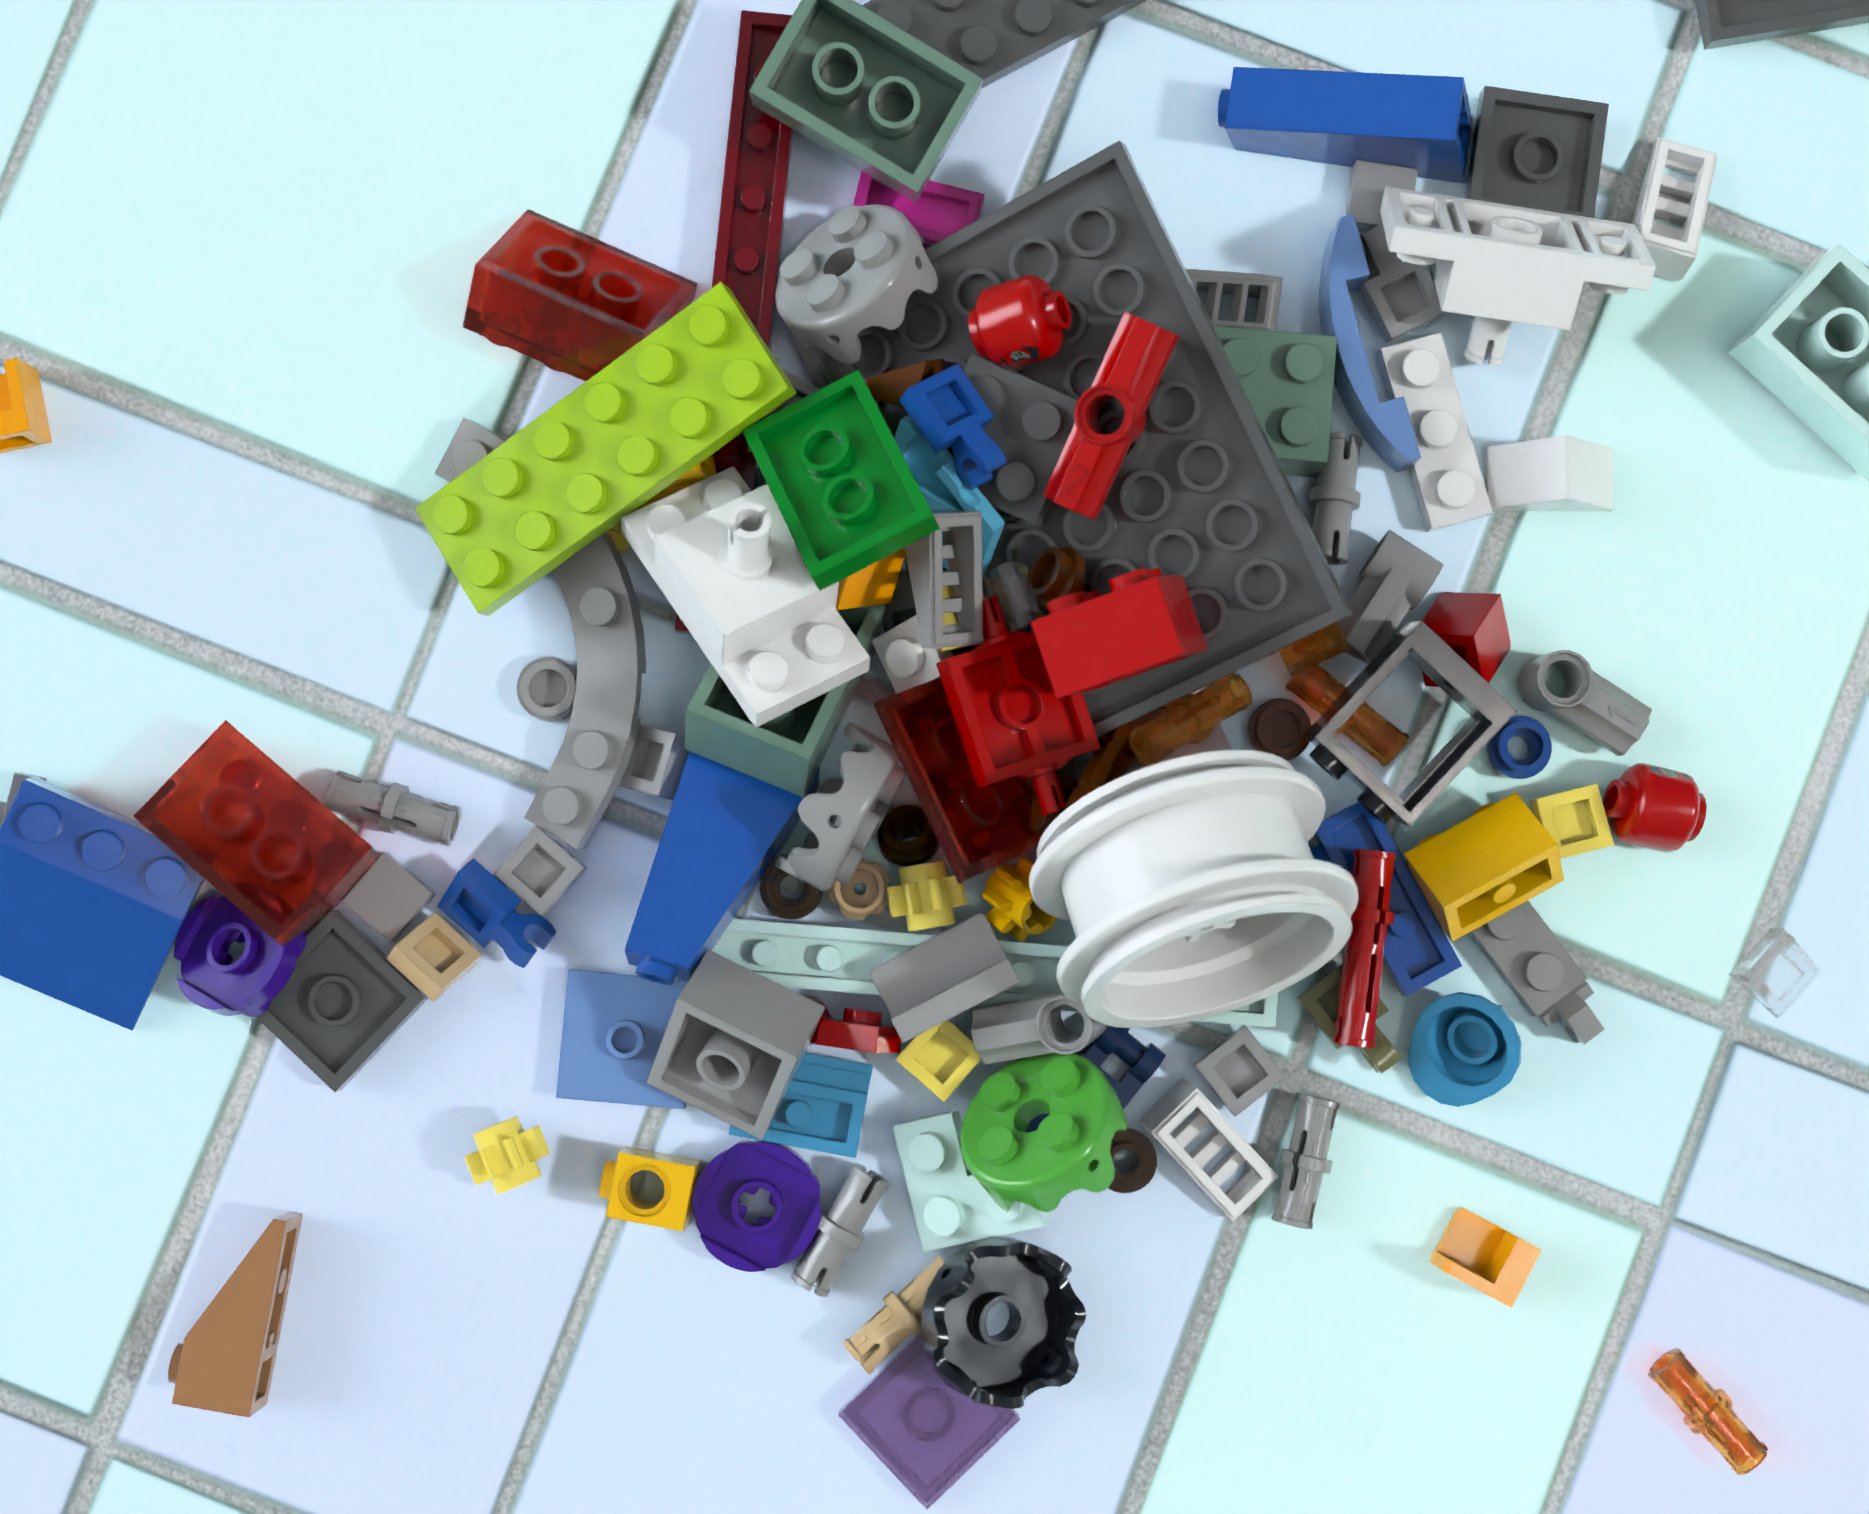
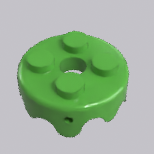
M1055 1052L1019 1058L987 1078L972 1099L963 1118L960 1133L961 1152L970 1172L1002 1210L1008 1212L1014 1202L1018 1201L1030 1205L1039 1211L1050 1212L1058 1207L1060 1201L1067 1194L1075 1190L1085 1189L1090 1192L1099 1193L1110 1186L1115 1173L1110 1154L1112 1138L1117 1131H1125L1127 1129V1119L1115 1089L1103 1072L1089 1059L1076 1053L1068 1055ZM1050 1113L1042 1120L1037 1130L1025 1132L1027 1125L1032 1119L1038 1115Z

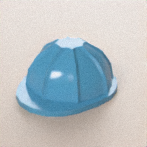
M1457 992L1440 996L1422 1011L1413 1030L1409 1046L1408 1065L1415 1083L1427 1096L1441 1104L1460 1107L1475 1104L1496 1094L1512 1081L1521 1064L1522 1043L1514 1022L1504 1012L1502 1005H1497L1481 995Z

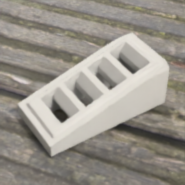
M1657 137L1652 148L1631 224L1636 225L1656 265L1654 276L1672 281H1680L1697 257L1718 153ZM1664 168L1696 176L1695 182L1663 174ZM1659 193H1663L1681 199L1689 200V204L1660 197L1658 195ZM1653 217L1683 225L1682 229L1655 222Z
M1186 1079L1179 1080L1139 1120V1124L1233 1222L1278 1178L1277 1174L1204 1094ZM1194 1109H1196L1194 1113H1192L1174 1132H1172ZM1210 1124L1214 1130L1188 1154L1184 1148ZM1228 1143L1233 1149L1206 1174L1202 1168ZM1245 1161L1251 1168L1224 1193L1219 1186Z

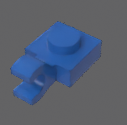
M959 364L909 387L899 400L935 454L949 447L952 448L957 474L969 490L972 491L989 482L993 478L991 472L1006 463L1005 456L1000 447L984 431L993 420L994 415Z
M474 858L457 872L437 905L443 913L483 948L487 947L494 940L504 950L508 959L522 968H525L537 952L535 947L528 943L525 938L532 940L538 947L544 950L557 933L553 925L545 918L535 914L524 915L517 913L515 910L522 900Z

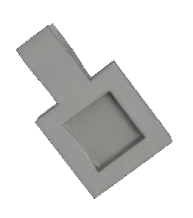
M1383 223L1360 235L1367 265L1374 277L1365 281L1359 289L1386 343L1446 313L1441 310L1435 283L1426 265L1403 263L1397 257V253L1389 252Z

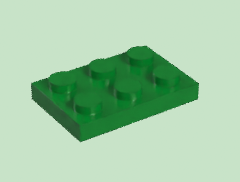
M859 369L742 430L809 574L819 591L940 529Z

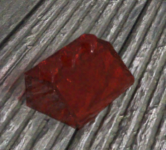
M527 209L475 264L463 328L486 337L493 344L509 347L543 362L545 366L552 370L565 372L583 381H587L689 306L696 294L698 283Z
M940 677L883 698L873 704L958 884L969 882L1037 849L1042 836L1030 830L1033 791L1028 781L1006 779L979 789L977 788Z
M227 720L209 736L133 816L282 947L337 907L379 858V855L369 843Z

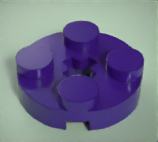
M240 885L232 887L237 891L229 892L221 898L214 894L210 895L198 903L189 913L177 935L174 946V958L181 961L183 980L177 977L176 979L180 990L187 999L204 1009L223 1016L242 1014L247 1017H256L269 1008L272 999L278 995L288 982L296 965L297 958L305 948L306 935L304 929L295 923L291 910L281 900L257 887ZM234 941L241 944L245 941L243 954L236 962L231 964L233 956L228 953L230 945Z
M761 1140L740 1141L716 1155L705 1167L696 1183L692 1205L696 1226L701 1233L700 1237L706 1249L715 1258L734 1269L757 1272L765 1271V1269L777 1268L784 1263L787 1264L806 1250L816 1234L822 1212L820 1182L811 1170L808 1162L790 1147ZM759 1188H763L771 1193L768 1202L776 1208L775 1214L772 1218L761 1215L756 1223L750 1222L745 1218L748 1207L740 1202L741 1195L744 1192L755 1194Z

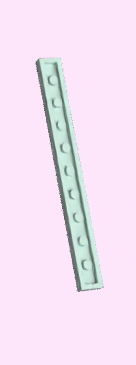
M734 918L712 951L786 988L880 995L870 976L871 970L936 935ZM998 940L1020 982L979 1004L992 1005L1061 992L1057 980V967L1060 958L1069 946ZM1278 992L1238 1009L1195 1021L1276 1028ZM1063 1005L1061 1009L1079 1012L1076 1008L1069 1005Z

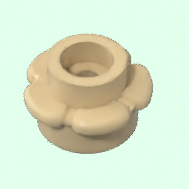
M862 858L848 885L846 886L836 880L828 890L829 897L833 903H837L840 906L839 911L843 916L852 920H863L868 914L878 915L887 907L889 902L886 887L890 884V877L882 865L877 862L867 863ZM859 882L866 885V892L863 895L856 894L854 892L855 884Z

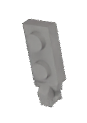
M1529 901L1520 904L1468 933L1530 1016L1538 1017L1548 1028L1559 1021L1575 1043L1582 1042L1583 1045L1605 1030L1585 1002L1587 998L1594 994L1590 985L1585 981L1588 978Z

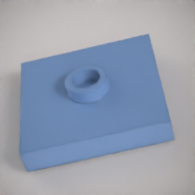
M569 969L556 1098L685 1109L686 1102L646 1082L676 1001L688 981L674 979L673 985H663L646 980L638 975Z

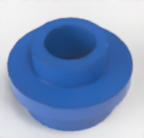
M1519 715L1512 716L1487 743L1486 750L1491 765L1500 774L1511 779H1526L1535 776L1546 767L1551 757L1552 743L1548 731L1540 722L1531 717ZM1513 736L1522 738L1527 744V754L1521 760L1513 758L1508 752V742Z

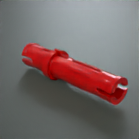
M1354 849L1353 878L1358 888L1359 899L1356 909L1350 917L1352 932L1345 944L1338 1015L1333 1043L1375 1048L1376 1017L1383 970L1384 944L1386 941L1387 925H1393L1395 913L1389 911L1396 853Z

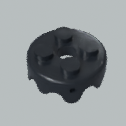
M989 1237L970 1243L954 1253L934 1276L927 1289L921 1310L920 1331L923 1347L936 1374L946 1385L976 1403L1009 1409L1023 1407L1024 1400L1038 1389L1061 1387L1068 1384L1078 1371L1079 1363L1074 1350L1075 1341L1086 1319L1085 1307L1076 1296L1067 1278V1275L1072 1272V1267L1056 1254L1011 1237ZM1005 1302L1009 1309L1008 1323L999 1334L989 1336L985 1327L986 1316L994 1305Z

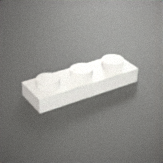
M1439 332L1380 348L1376 355L1389 400L1404 396L1421 458L1409 468L1427 533L1489 516L1493 511L1442 333Z

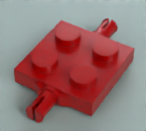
M998 595L983 599V643L978 644L970 652L946 658L936 663L977 788L979 789L1006 779H1031L1042 811L1041 814L1044 816L1066 808L1067 803L1056 770L1062 768L1072 758L1098 750L1101 747L1083 694L1056 699L1034 632H1009L998 600L999 597Z

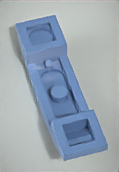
M1350 214L1339 219L1330 234L1324 253L1319 287L1321 335L1337 336L1334 385L1354 425L1377 455L1395 472L1408 470L1421 458L1404 396L1379 403L1349 293L1359 291V287L1370 275L1354 214Z

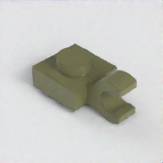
M1342 963L1296 997L1335 1049L1343 1046V1044L1333 1043L1338 1015ZM1380 997L1376 1020L1389 1011ZM1377 1025L1375 1048L1358 1047L1376 1073H1384L1402 1059Z

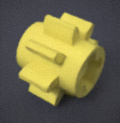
M945 861L898 868L901 885L886 887L891 918L906 915L908 932L956 924L953 907L967 905L962 875L948 877Z
M517 1115L472 1135L478 1151L465 1156L464 1159L475 1186L491 1180L496 1195L542 1176L536 1160L550 1154V1151L539 1125L524 1131Z

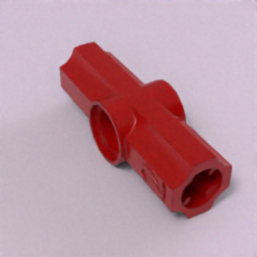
M1124 312L1091 388L1083 392L1076 403L1074 411L1075 424L1042 496L1073 512L1091 519L1098 518L1130 445L1138 440L1144 431L1147 420L1146 410L1180 336ZM1117 398L1124 408V420L1118 430L1112 434H1105L1098 426V412L1105 402Z

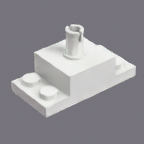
M1385 186L1380 214L1389 252L1397 253L1399 259L1408 263L1431 265L1430 268L1442 311L1475 316L1468 345L1465 347L1463 354L1465 358L1472 362L1483 365L1484 356L1487 354L1490 355L1488 360L1489 366L1503 364L1504 352L1512 322L1570 331L1584 281L1589 282V286L1597 291L1613 295L1626 294L1629 288L1644 291L1650 290L1656 265L1635 224Z
M732 466L621 517L622 534L755 728L868 672L871 657L835 609L839 582L819 591L809 574L767 484L751 491L735 467Z

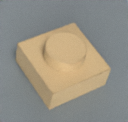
M434 912L394 946L387 960L432 1002H435L475 966L482 954L442 917Z

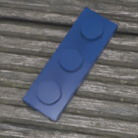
M1358 801L1324 819L1314 837L1331 861L1347 870L1352 876L1354 849L1396 853L1389 911L1395 912L1393 925H1387L1383 963L1401 996H1408L1462 967L1460 960L1386 826L1372 816Z

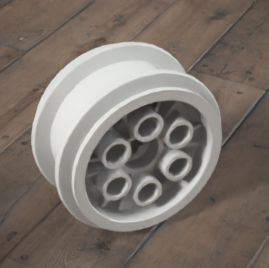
M1221 750L1183 756L1134 771L1099 787L1063 811L1048 826L1039 840L1037 860L1029 876V889L1033 901L1041 910L1056 918L1071 921L1076 939L1065 950L1057 967V980L1064 995L1077 1004H1083L1087 1015L1104 1025L1121 1028L1161 1027L1200 1020L1249 1005L1286 989L1329 962L1350 938L1352 932L1350 917L1356 909L1359 895L1354 878L1347 870L1339 865L1314 859L1309 848L1308 841L1319 829L1325 814V800L1319 786L1306 775L1296 772L1288 761L1274 754L1253 750Z

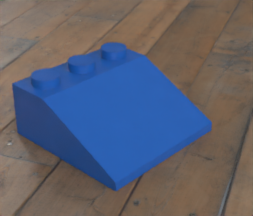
M31 777L24 779L0 827V976L133 1031L171 953L177 935L189 915L216 859V855L40 778Z

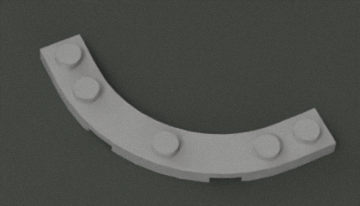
M463 417L435 474L451 482L504 443L506 439L480 424ZM605 532L552 570L564 595L575 637L577 658L576 692L571 718L563 743L524 817L576 850L587 847L615 795L629 764L641 722L637 715L641 696L642 673H646L645 639L638 600L625 563L612 537Z

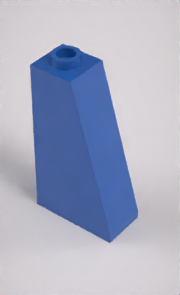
M1233 67L1230 89L1221 90L1218 102L1219 127L1225 128L1235 150L1352 167L1356 160L1418 169L1417 177L1465 183L1473 120L1464 77Z
M689 751L624 949L628 964L637 966L636 975L663 985H673L675 978L689 981L708 949L713 950L800 821L798 808L800 802L805 797ZM820 767L805 797L809 794L817 793Z

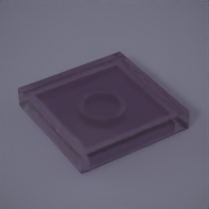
M921 1335L917 1338L914 1337L838 1410V1416L926 1510L1021 1419L1020 1414L1015 1409L976 1403L946 1385L933 1370L924 1351Z

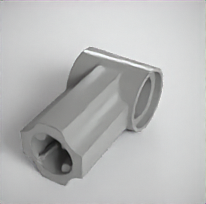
M1388 530L1358 575L1362 580L1347 602L1353 615L1334 623L1325 637L1351 657L1369 664L1389 643L1408 610L1413 611L1422 601L1444 564L1398 534Z
M1558 650L1531 659L1521 668L1518 676V691L1522 700L1530 708L1540 712H1550L1616 756L1625 755L1630 747L1640 739L1650 723L1649 717L1652 711L1650 707L1594 672L1589 662L1579 653L1571 650ZM1550 665L1558 668L1565 678V689L1560 697L1554 696L1545 684V674Z
M1061 991L977 1007L972 1011L971 1034L975 1052L979 1053L985 1065L1054 1052L1070 1055L1082 1050L1097 1039L1105 1031L1107 1025L1090 1018L1085 1012L1083 1004L1073 1002ZM1063 1005L1076 1008L1082 1015L1084 1020L1082 1034L1074 1033L1064 1025L1061 1018Z

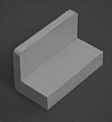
M977 914L876 966L870 972V976L892 1017L891 1021L903 1043L1020 982L983 914Z

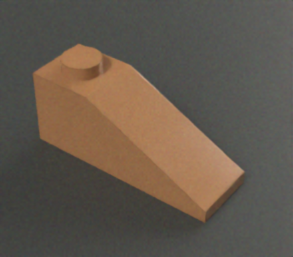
M290 1211L271 1221L185 1336L183 1344H177L168 1369V1381L175 1383L172 1404L248 1418L267 1405L303 1213Z

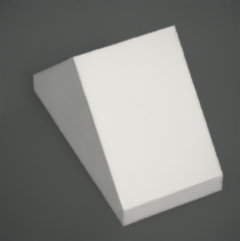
M1569 435L1487 447L1485 449V487L1492 511H1613V447Z

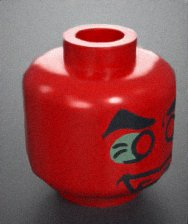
M1031 274L982 290L976 301L975 309H972L969 313V333L976 351L982 358L991 359L995 365L1005 370H1010L1048 359L1058 354L1064 342V330L1069 329L1071 326V312L1067 299L1060 290L1053 291L1044 279Z
M1637 763L1627 768L1619 780L1614 779L1609 783L1603 797L1606 816L1610 817V827L1618 840L1629 845L1670 853L1683 847L1687 841L1694 840L1699 835L1706 818V799L1703 793L1699 792V788L1692 776L1681 771L1646 763Z

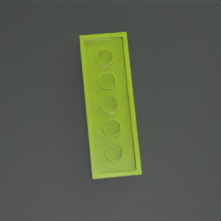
M720 282L418 505L415 510L477 613L490 616L621 521V517L635 511L741 434L743 429L755 424L797 392L731 289Z

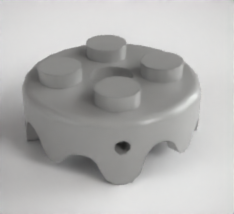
M872 204L858 207L855 205L843 207L831 219L825 221L812 231L781 264L775 293L778 313L807 349L810 346H814L827 352L840 362L847 364L859 361L862 345L859 341L858 333L862 329L870 326H881L888 330L898 328L903 322L905 306L912 292L932 294L936 291L938 278L922 244L925 243V240L907 217L891 206Z
M848 722L844 734L856 744L852 751H846L841 755L838 768L842 777L833 776L827 778L821 784L819 793L809 794L800 802L798 808L800 819L812 831L804 841V848L795 847L790 855L779 854L774 864L777 868L821 891L829 890L836 880L846 886L848 885L865 853L864 849L870 839H874L885 816L890 810V804L907 774V770L897 766L901 757V752L897 747L851 722Z

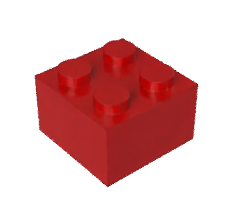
M1141 568L1110 579L1108 582L1111 593L1101 596L1099 590L1088 593L1082 590L1047 602L1046 605L1050 615L1030 621L1056 699L1087 693L1207 651L1208 647L1184 577L1163 576L1161 568L1149 571L1147 568Z

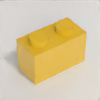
M1516 792L1496 803H1489L1480 807L1471 817L1440 834L1427 836L1415 848L1404 853L1409 870L1441 928L1452 942L1564 881L1557 842Z

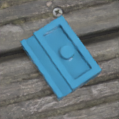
M806 1052L763 1140L730 1125L729 1135L856 1158L873 1065Z

